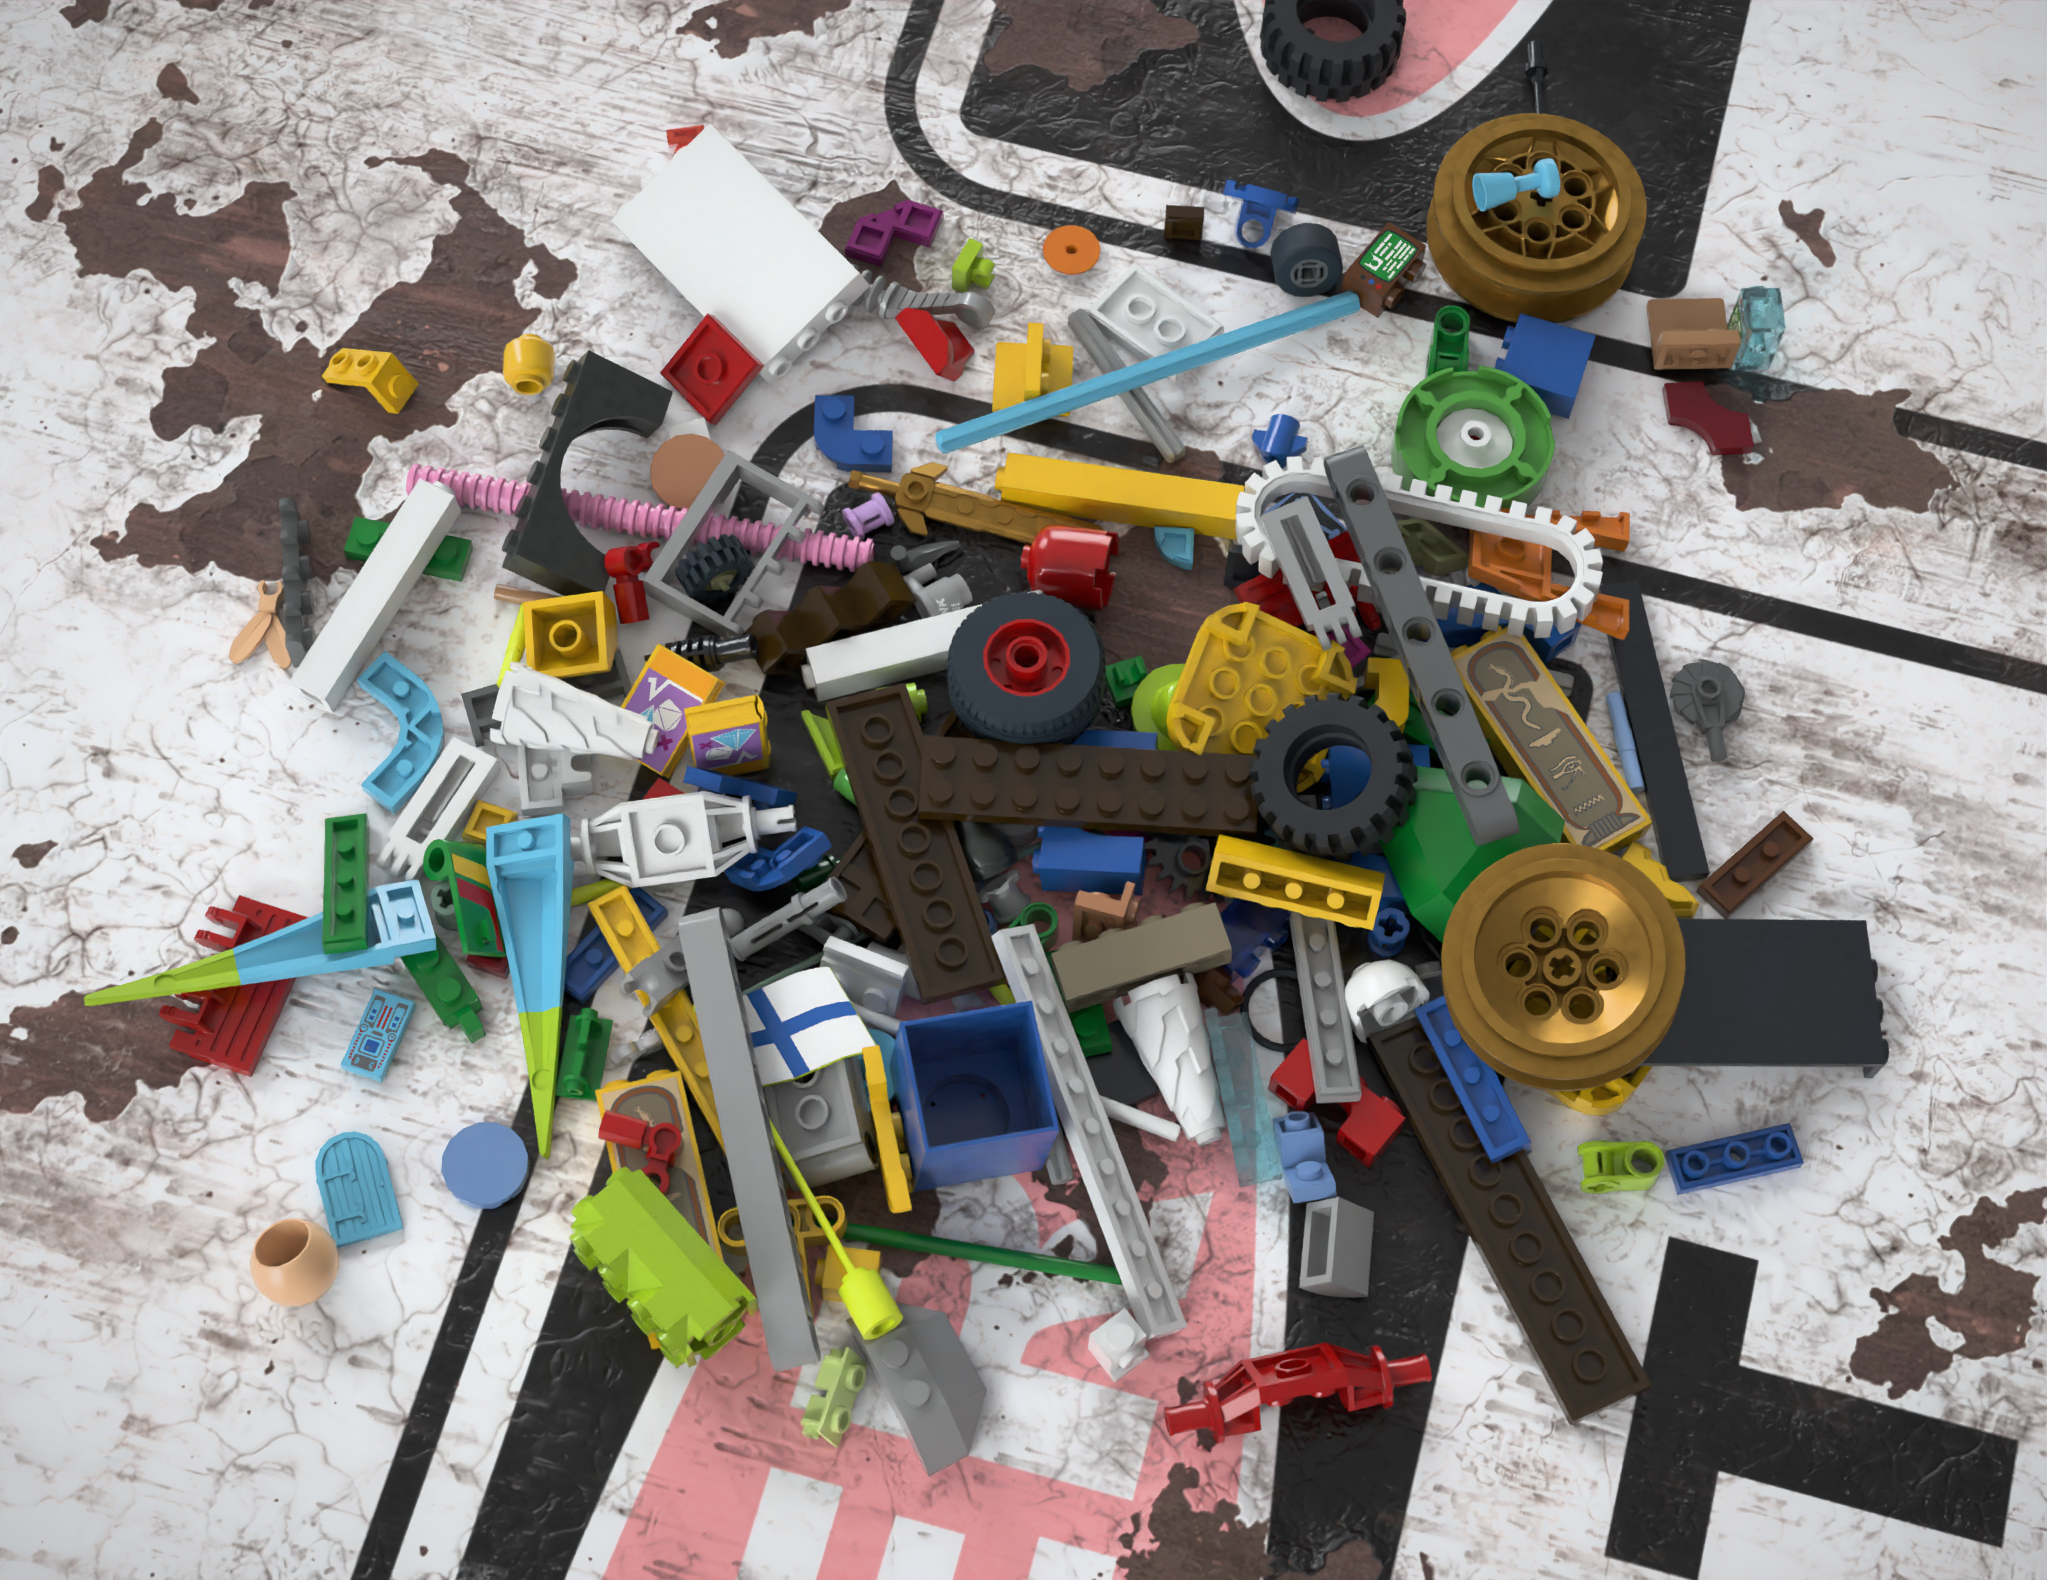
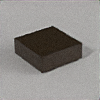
M1166 205L1164 238L1202 240L1204 207Z

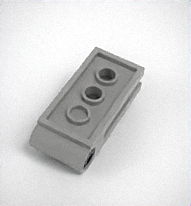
M858 1055L847 1057L815 1071V1075L810 1081L809 1079L814 1072L796 1080L764 1087L770 1120L810 1189L879 1167V1152ZM777 1150L779 1164L783 1167L790 1188L795 1193L801 1192Z

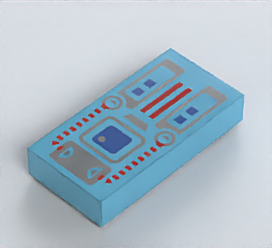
M374 989L340 1064L342 1069L383 1083L415 1012V1002Z

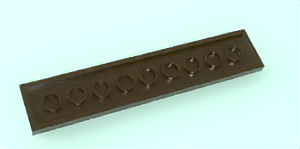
M1417 1016L1369 1036L1367 1043L1570 1426L1649 1390L1651 1383L1524 1149L1493 1164L1491 1163Z

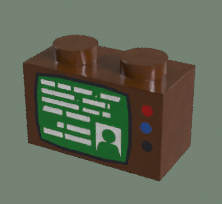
M1388 222L1344 273L1341 293L1352 291L1357 294L1360 307L1379 318L1387 307L1393 309L1398 304L1404 293L1403 288L1409 281L1415 283L1424 272L1426 263L1423 262L1426 245Z

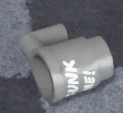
M928 563L903 577L917 600L914 605L922 619L964 609L965 605L972 602L970 589L959 574L949 578L943 577L924 588L922 586L924 583L937 577L934 567L931 563Z

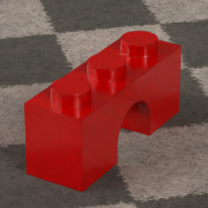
M1304 1038L1273 1072L1268 1086L1270 1092L1294 1111L1305 1112L1312 1103L1316 1102L1308 1041ZM1359 1075L1362 1092L1360 1101L1336 1102L1345 1110L1347 1120L1339 1128L1335 1143L1369 1169L1401 1132L1405 1117L1401 1114V1109L1395 1102L1385 1096L1378 1097L1367 1088L1366 1081Z

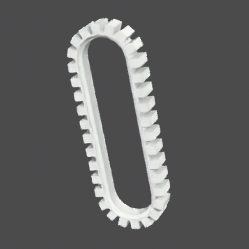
M1302 456L1287 457L1286 471L1284 472L1276 460L1263 466L1262 477L1253 473L1245 482V493H1239L1236 504L1235 530L1238 545L1242 544V553L1250 565L1259 560V572L1271 579L1280 566L1261 525L1260 515L1263 514L1267 505L1277 497L1292 492L1309 493L1335 499L1326 476L1323 459L1314 457L1311 470H1303ZM1388 473L1385 486H1382L1392 512L1547 546L1559 551L1570 562L1575 574V581L1571 589L1560 598L1547 602L1526 601L1419 577L1429 603H1433V612L1436 618L1447 620L1451 607L1459 609L1457 623L1472 626L1474 615L1478 613L1484 615L1482 629L1497 632L1500 619L1509 620L1507 630L1509 635L1522 637L1525 624H1533L1534 638L1550 637L1553 624L1561 635L1574 628L1576 618L1583 622L1591 612L1601 583L1603 560L1600 549H1593L1595 539L1586 528L1575 534L1577 526L1575 519L1564 514L1558 524L1554 525L1550 523L1553 509L1537 506L1535 519L1525 517L1527 504L1512 501L1510 513L1500 512L1502 498L1487 495L1484 508L1477 507V493L1462 490L1460 501L1454 502L1451 501L1453 487L1439 484L1437 485L1435 496H1427L1428 482L1417 479L1412 480L1410 491L1401 490L1403 476ZM1362 499L1357 500L1354 503L1359 505H1367L1371 502ZM1335 558L1348 589L1350 585L1358 586L1357 600L1372 604L1374 594L1362 564ZM1383 569V570H1381L1382 572H1384V573H1386V574H1395V573H1397L1396 571H1392V570H1388V569ZM1283 575V584H1287ZM1325 582L1310 588V590L1322 592Z

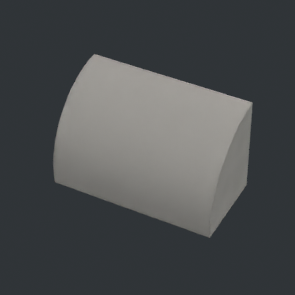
M1340 1197L1306 1204L1299 1288L1333 1297L1354 1298L1368 1296L1374 1221L1373 1211Z

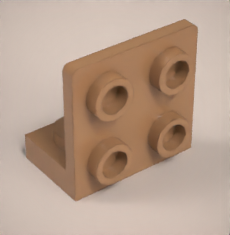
M1722 298L1648 300L1646 310L1654 370L1732 367L1741 345L1739 330H1728L1725 305Z

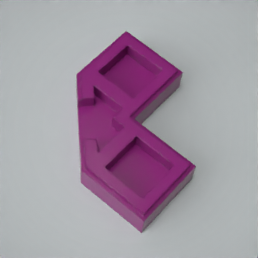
M907 199L894 204V208L876 215L870 213L860 217L845 247V256L881 267L894 237L931 248L944 218V210Z

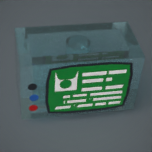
M1764 286L1741 288L1727 324L1728 330H1739L1741 345L1730 370H1769L1786 329L1780 288H1766Z

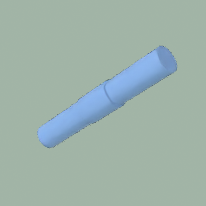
M1612 692L1606 695V701L1626 783L1633 794L1640 793L1645 790L1622 693Z

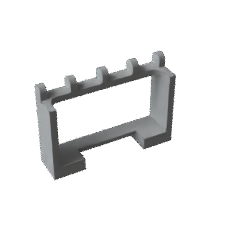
M728 450L643 578L645 594L724 639L730 638L731 635L734 637L742 636L745 632L744 629L734 623L738 614L746 603L757 609L761 607L764 601L761 597L754 594L753 591L767 570L777 576H781L785 567L775 561V557L788 538L800 544L803 542L806 535L796 528L797 523L803 515L808 518L811 512L820 515L825 506L817 499ZM740 479L793 510L725 615L722 616L669 585L677 575L675 569L680 567L678 562L718 502L723 505Z

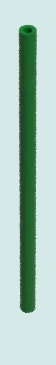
M816 1219L815 1225L822 1229L818 1220ZM827 1219L831 1227H833L838 1221ZM847 1222V1229L841 1238L1122 1285L1116 1266Z

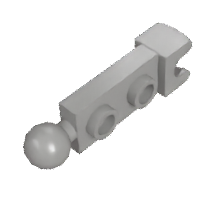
M721 909L727 924L729 937L733 938L744 930V919L734 909ZM677 935L651 957H646L632 968L620 985V992L623 995H629L635 990L647 993L650 1002L643 1009V1015L646 1017L653 1016L668 1004L671 998L690 984L680 936Z

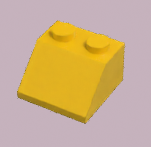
M603 591L523 602L527 666L532 667V670L558 679L610 672L618 646L616 605Z

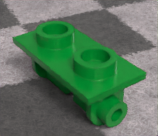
M583 1008L581 1015H570L555 1092L556 1097L597 1102L595 1090L601 1089L613 1020L598 1018L599 1012L594 1009Z

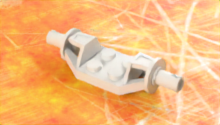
M707 791L623 802L593 820L590 818L582 819L580 836L570 837L571 859L574 862L583 861L587 866L590 876L599 874L631 888L715 877L749 852L758 853L760 835L788 831L796 832L795 809L793 805H789L788 807L757 811L756 807H753L750 795L739 799ZM744 836L747 838L744 841L722 848L723 842ZM599 856H622L623 862L601 861Z

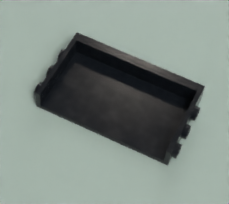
M1677 919L1685 948V977L1679 1004L1665 1037L1654 1052L1639 1066L1863 1067L1864 1078H1873L1886 1065L1889 1058V1046L1887 1040L1882 1038L1880 1025L1883 1019V1003L1880 998H1877L1875 989L1878 966L1876 960L1871 959L1866 920ZM1605 966L1607 981L1614 982L1618 978L1617 973L1611 967ZM1639 1066L1622 1077H1631Z

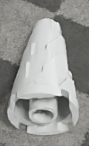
M514 661L510 663V669L513 672L506 670L494 706L492 719L502 721L500 730L490 728V740L492 742L502 745L510 743L535 749L564 750L580 754H603L637 761V758L643 759L646 753L653 755L659 737V730L653 729V722L648 721V717L612 705L600 697L577 689L558 678L532 670V667Z
M1185 973L1183 976L1184 984H1181L1178 974H1174L1128 991L1131 1000L1130 1004L1125 1006L1122 998L1118 997L1112 1005L1116 1017L1132 1039L1144 1066L1157 1083L1170 1111L1174 1112L1189 1141L1196 1140L1198 1146H1203L1221 1139L1222 1134L1220 1130L1226 1127L1219 1100V1095L1221 1094L1210 1058L1209 1038L1202 1018L1203 1015L1197 993L1198 986L1191 973Z

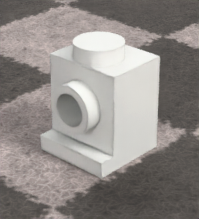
M1126 1308L1122 1309L1089 1335V1351L1114 1382H1117L1150 1357V1353L1145 1348L1147 1335Z

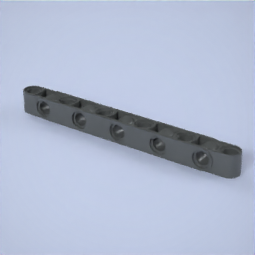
M1361 445L1323 457L1324 468L1330 487L1476 846L1479 847L1519 834V825L1514 808L1365 447ZM1363 499L1368 500L1371 503L1367 505H1357L1354 502ZM1391 567L1397 569L1399 572L1395 574H1386L1381 570ZM1414 637H1422L1428 642L1417 645L1409 640ZM1443 708H1451L1457 711V714L1443 716L1438 711ZM1479 780L1486 783L1487 787L1476 790L1467 784L1471 781Z

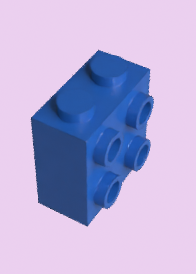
M1520 313L1516 328L1508 326L1501 348L1508 350L1506 358L1498 357L1494 368L1507 372L1530 386L1543 400L1550 414L1569 419L1596 335Z

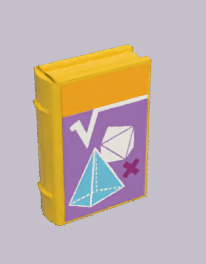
M659 643L648 661H645L644 668L622 703L621 708L648 717L647 720L653 722V729L659 730V737L653 755L646 753L643 759L637 758V761L661 776L670 779L690 745L684 709L715 703L726 683Z
M758 695L684 709L694 767L719 771L731 776L763 770L769 767L771 746L766 728L768 719L763 702Z

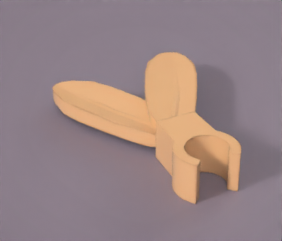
M264 580L259 583V612L247 623L232 643L229 653V659L232 663L237 664L248 659L263 639H265L274 662L284 669L291 666L292 662L285 646L286 633L278 618L280 603L284 600V587L281 581L277 582L278 590L273 595L265 594L268 587Z

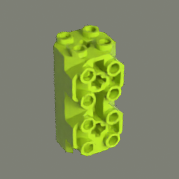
M627 1166L619 1168L607 1180V1187L594 1197L592 1195L584 1197L572 1209L571 1214L576 1220L571 1225L573 1234L568 1238L576 1248L574 1253L587 1269L591 1271L595 1267L598 1268L597 1271L604 1280L602 1284L609 1294L618 1303L625 1298L629 1300L626 1304L633 1313L631 1314L632 1319L647 1336L654 1331L656 1339L661 1344L660 1350L667 1360L676 1369L683 1363L690 1368L697 1364L696 1355L699 1354L704 1360H707L740 1334L746 1326L740 1318L746 1310L753 1317L759 1309L757 1299L641 1169L631 1172Z

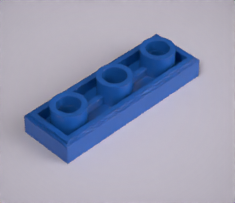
M1790 1123L1670 1149L1665 1153V1159L1677 1195L1801 1168L1804 1163ZM1729 1153L1738 1155L1741 1161L1733 1160Z

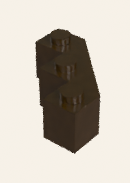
M869 561L860 565L855 570L853 578L844 587L818 585L811 588L804 594V600L793 611H774L769 609L760 612L753 618V624L742 636L749 633L755 635L759 649L758 658L755 660L763 674L791 675L801 670V665H805L804 660L807 659L806 648L854 637L872 627L875 631L889 628L917 600L894 563Z

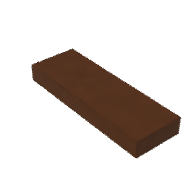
M1783 810L1700 884L1696 892L1724 919H1728L1812 843L1814 838Z

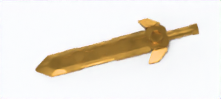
M934 462L912 468L910 473L902 476L900 483L867 475L856 470H852L848 483L850 488L862 489L873 493L879 492L881 495L895 498L898 518L911 533L925 537L928 535L924 516L927 519L976 532H986L1031 545L1036 534L1048 525H1066L1103 530L1100 525L1053 512H1043L998 500L982 493L936 482L947 472L948 466Z

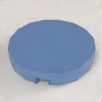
M479 1122L463 1128L450 1139L442 1155L441 1172L448 1190L460 1203L475 1209H494L503 1205V1202L508 1201L511 1197H516L522 1191L529 1177L530 1159L523 1140L511 1128L496 1122Z

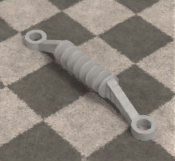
M851 264L858 271V265ZM865 270L861 274L870 287L852 303L853 306L858 307L866 298L865 310L870 313L880 304L879 316L883 319L895 318L905 307L928 311L932 315L954 313L962 322L977 329L986 328L995 314V309L991 302L974 292L917 294L912 290L902 287L900 283L895 281L885 290L886 278L880 275L871 284L872 272L870 270Z

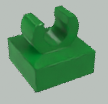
M1141 655L1106 666L1105 683L1116 709L1132 704L1134 692L1140 682L1148 675Z

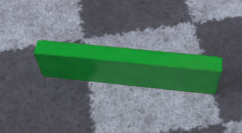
M367 813L325 819L322 946L325 955L368 949L370 822Z

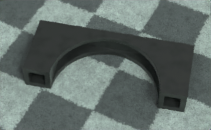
M588 350L578 361L573 359L564 373L563 381L567 383L564 394L560 393L553 404L551 415L556 416L552 427H547L540 440L539 448L543 450L541 459L534 462L527 476V482L531 484L528 495L524 494L516 507L514 516L519 518L515 530L511 529L502 546V551L506 552L502 568L563 596L598 591L605 592L610 578L605 568V554L596 549L580 533L569 516L563 500L561 467L569 445L573 440L582 435L600 430H620L648 438L662 425L673 391Z

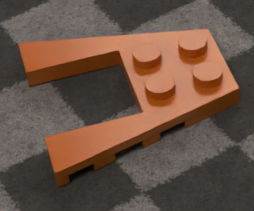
M1501 508L1500 512L1510 513L1511 508ZM1552 510L1550 523L1558 524L1562 518L1560 510ZM1582 511L1580 516H1569L1577 521L1575 534L1586 528L1595 539L1594 546L1625 552L1630 542V513L1620 512L1618 517H1600V511ZM1525 515L1527 518L1535 519V515ZM1470 529L1469 577L1526 601L1547 602L1560 598L1571 589L1568 586L1551 583L1552 548ZM1598 593L1596 602H1593L1592 610L1583 622L1577 618L1576 621L1624 640L1629 631V600Z

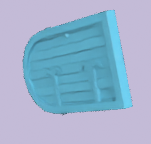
M356 1131L340 1133L330 1138L319 1150L315 1161L316 1183L319 1186L330 1234L335 1240L337 1248L404 1229L387 1166L388 1161L378 1142L369 1135Z

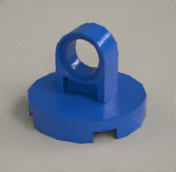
M1226 180L1223 195L1241 201L1234 234L1240 245L1246 248H1258L1267 242L1271 234L1276 211L1290 214L1297 213L1300 202L1299 198L1289 197L1286 203L1287 194L1247 184V186L1239 185L1237 190V181ZM1251 219L1258 221L1263 228V234L1256 242H1249L1242 235L1244 223Z

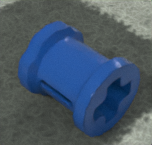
M1386 908L1377 913L1373 930L1369 931L1367 939L1369 949L1374 955L1389 959L1396 957L1403 950L1405 939L1409 933L1410 923L1402 911L1395 908ZM1385 930L1392 931V937L1385 936Z

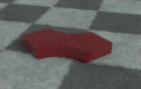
M1703 381L1664 384L1662 393L1669 425L1682 426L1697 433L1707 443L1712 456L1752 453L1754 443L1748 413L1731 411L1716 403L1706 391Z

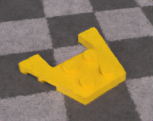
M880 1045L862 1048L866 1068L865 1074L869 1091L872 1124L879 1152L889 1212L910 1211L912 1207L909 1193L913 1192L912 1173L908 1153L899 1154V1152L905 1151L900 1113H891L887 1081Z

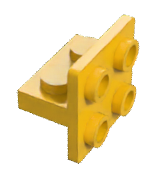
M1028 322L1027 343L998 342L995 353L992 411L996 412L1072 386L1073 346L1051 345V339H1043L1044 323ZM1071 411L1060 414L1058 416L1068 417L1070 416Z

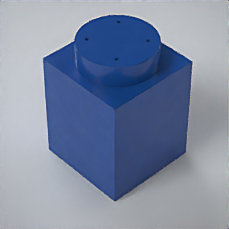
M1032 1000L900 1022L889 1068L897 1109L900 1113L903 1127L905 1151L908 1153L911 1167L913 1192L1042 1170L1059 1132V1126Z

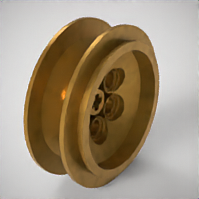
M1526 113L1500 117L1469 131L1452 146L1443 159L1436 176L1433 198L1426 222L1429 252L1436 269L1449 287L1466 302L1489 315L1516 323L1520 313L1553 323L1570 321L1601 307L1615 295L1625 282L1631 270L1636 248L1645 227L1647 215L1645 191L1641 179L1629 158L1610 139L1595 129L1575 120L1550 114ZM1552 158L1555 162L1560 176V191L1557 197L1544 198L1540 196L1536 189L1518 192L1515 199L1484 212L1480 211L1477 207L1472 188V180L1475 173L1509 172L1514 177L1532 174L1535 164L1541 159Z
M1572 843L1544 844L1522 849L1498 860L1485 869L1470 883L1454 906L1446 926L1442 944L1441 967L1444 997L1451 1019L1462 1039L1484 1063L1501 1075L1526 1086L1550 1091H1577L1598 1087L1624 1076L1639 1066L1654 1052L1668 1032L1675 1017L1684 984L1685 948L1683 936L1672 907L1655 883L1634 865L1617 855L1602 849ZM1540 925L1547 926L1554 932V937L1548 942H1538L1530 934L1532 929ZM1580 929H1590L1596 933L1598 940L1591 945H1582L1575 940L1574 934ZM1514 960H1521L1529 965L1530 971L1523 977H1514L1507 972L1506 966ZM1564 964L1570 967L1569 975L1571 977L1567 975H1562L1560 979L1554 977L1555 968L1561 969ZM1607 966L1615 970L1618 978L1612 983L1604 984L1596 980L1593 972L1599 967ZM1533 998H1541L1549 1004L1550 1009L1541 1016H1535L1527 1011L1525 1005ZM1584 1001L1591 1005L1594 1012L1588 1018L1578 1019L1570 1013L1569 1008L1574 1002Z

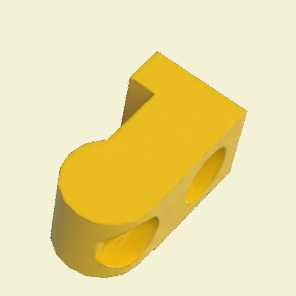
M1368 657L1364 672V689H1375L1374 704L1383 709L1390 720H1394L1403 734L1409 713V681L1400 659Z

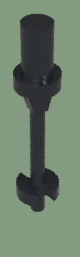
M1531 41L1527 45L1528 63L1525 65V75L1531 79L1532 85H1534L1535 113L1543 114L1541 83L1543 77L1548 73V66L1543 61L1542 43L1540 41Z

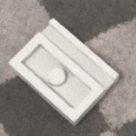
M830 935L823 948L824 955L821 959L820 967H830L851 1002L862 1005L874 1012L883 1013L895 1018L900 1008L906 982L905 976L909 966Z

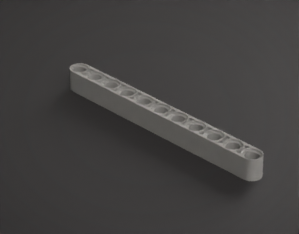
M720 907L680 917L677 919V925L769 1357L775 1372H781L821 1361V1354L729 932L723 912Z

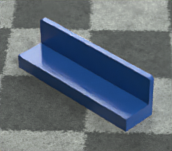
M1444 995L1414 1009L1491 1163L1493 1164L1524 1149L1527 1155L1532 1153L1531 1141L1494 1069L1484 1063L1462 1039L1451 1019Z

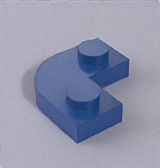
M815 395L814 442L816 449L828 460L836 463L837 469L852 472V470L860 472L892 473L893 430H854V396Z
M687 766L683 780L684 783L698 786L697 792L707 791L721 795L725 793L742 797L750 795L751 799L754 800L753 807L759 810L788 807L789 805L795 806L798 794L797 792L759 781L736 778L719 771Z
M804 826L776 850L771 851L758 846V853L749 852L724 870L730 882L748 890L764 891L772 889L791 880L803 870L814 867L820 862L822 855L832 847V844L825 833Z

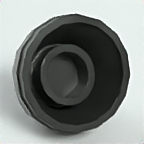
M960 821L958 839L974 883L995 876L1017 862L1019 858L1016 849L1007 836L999 829L984 822Z

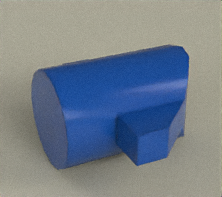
M1285 414L1273 415L1270 418L1267 431L1254 429L1252 435L1253 444L1261 454L1264 462L1268 464L1276 460L1281 469L1286 467L1287 457H1297L1305 452L1308 446V437L1298 436L1300 429L1299 421Z

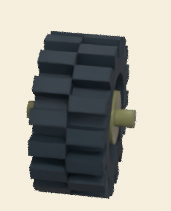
M722 534L718 540L715 536L708 539L707 544L704 545L702 542L697 544V550H689L685 554L687 559H680L678 562L680 567H677L675 572L690 598L702 605H705L707 602L711 605L715 604L718 598L722 601L727 599V594L733 592V594L738 592V586L745 584L747 578L753 572L752 569H755V565L735 535L731 534L728 537L727 534Z

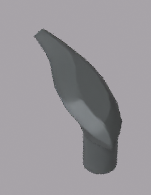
M942 541L924 544L908 551L903 546L897 545L892 548L890 554L893 559L892 563L902 573L914 571L928 563H933L943 554L960 548L961 545L959 541Z

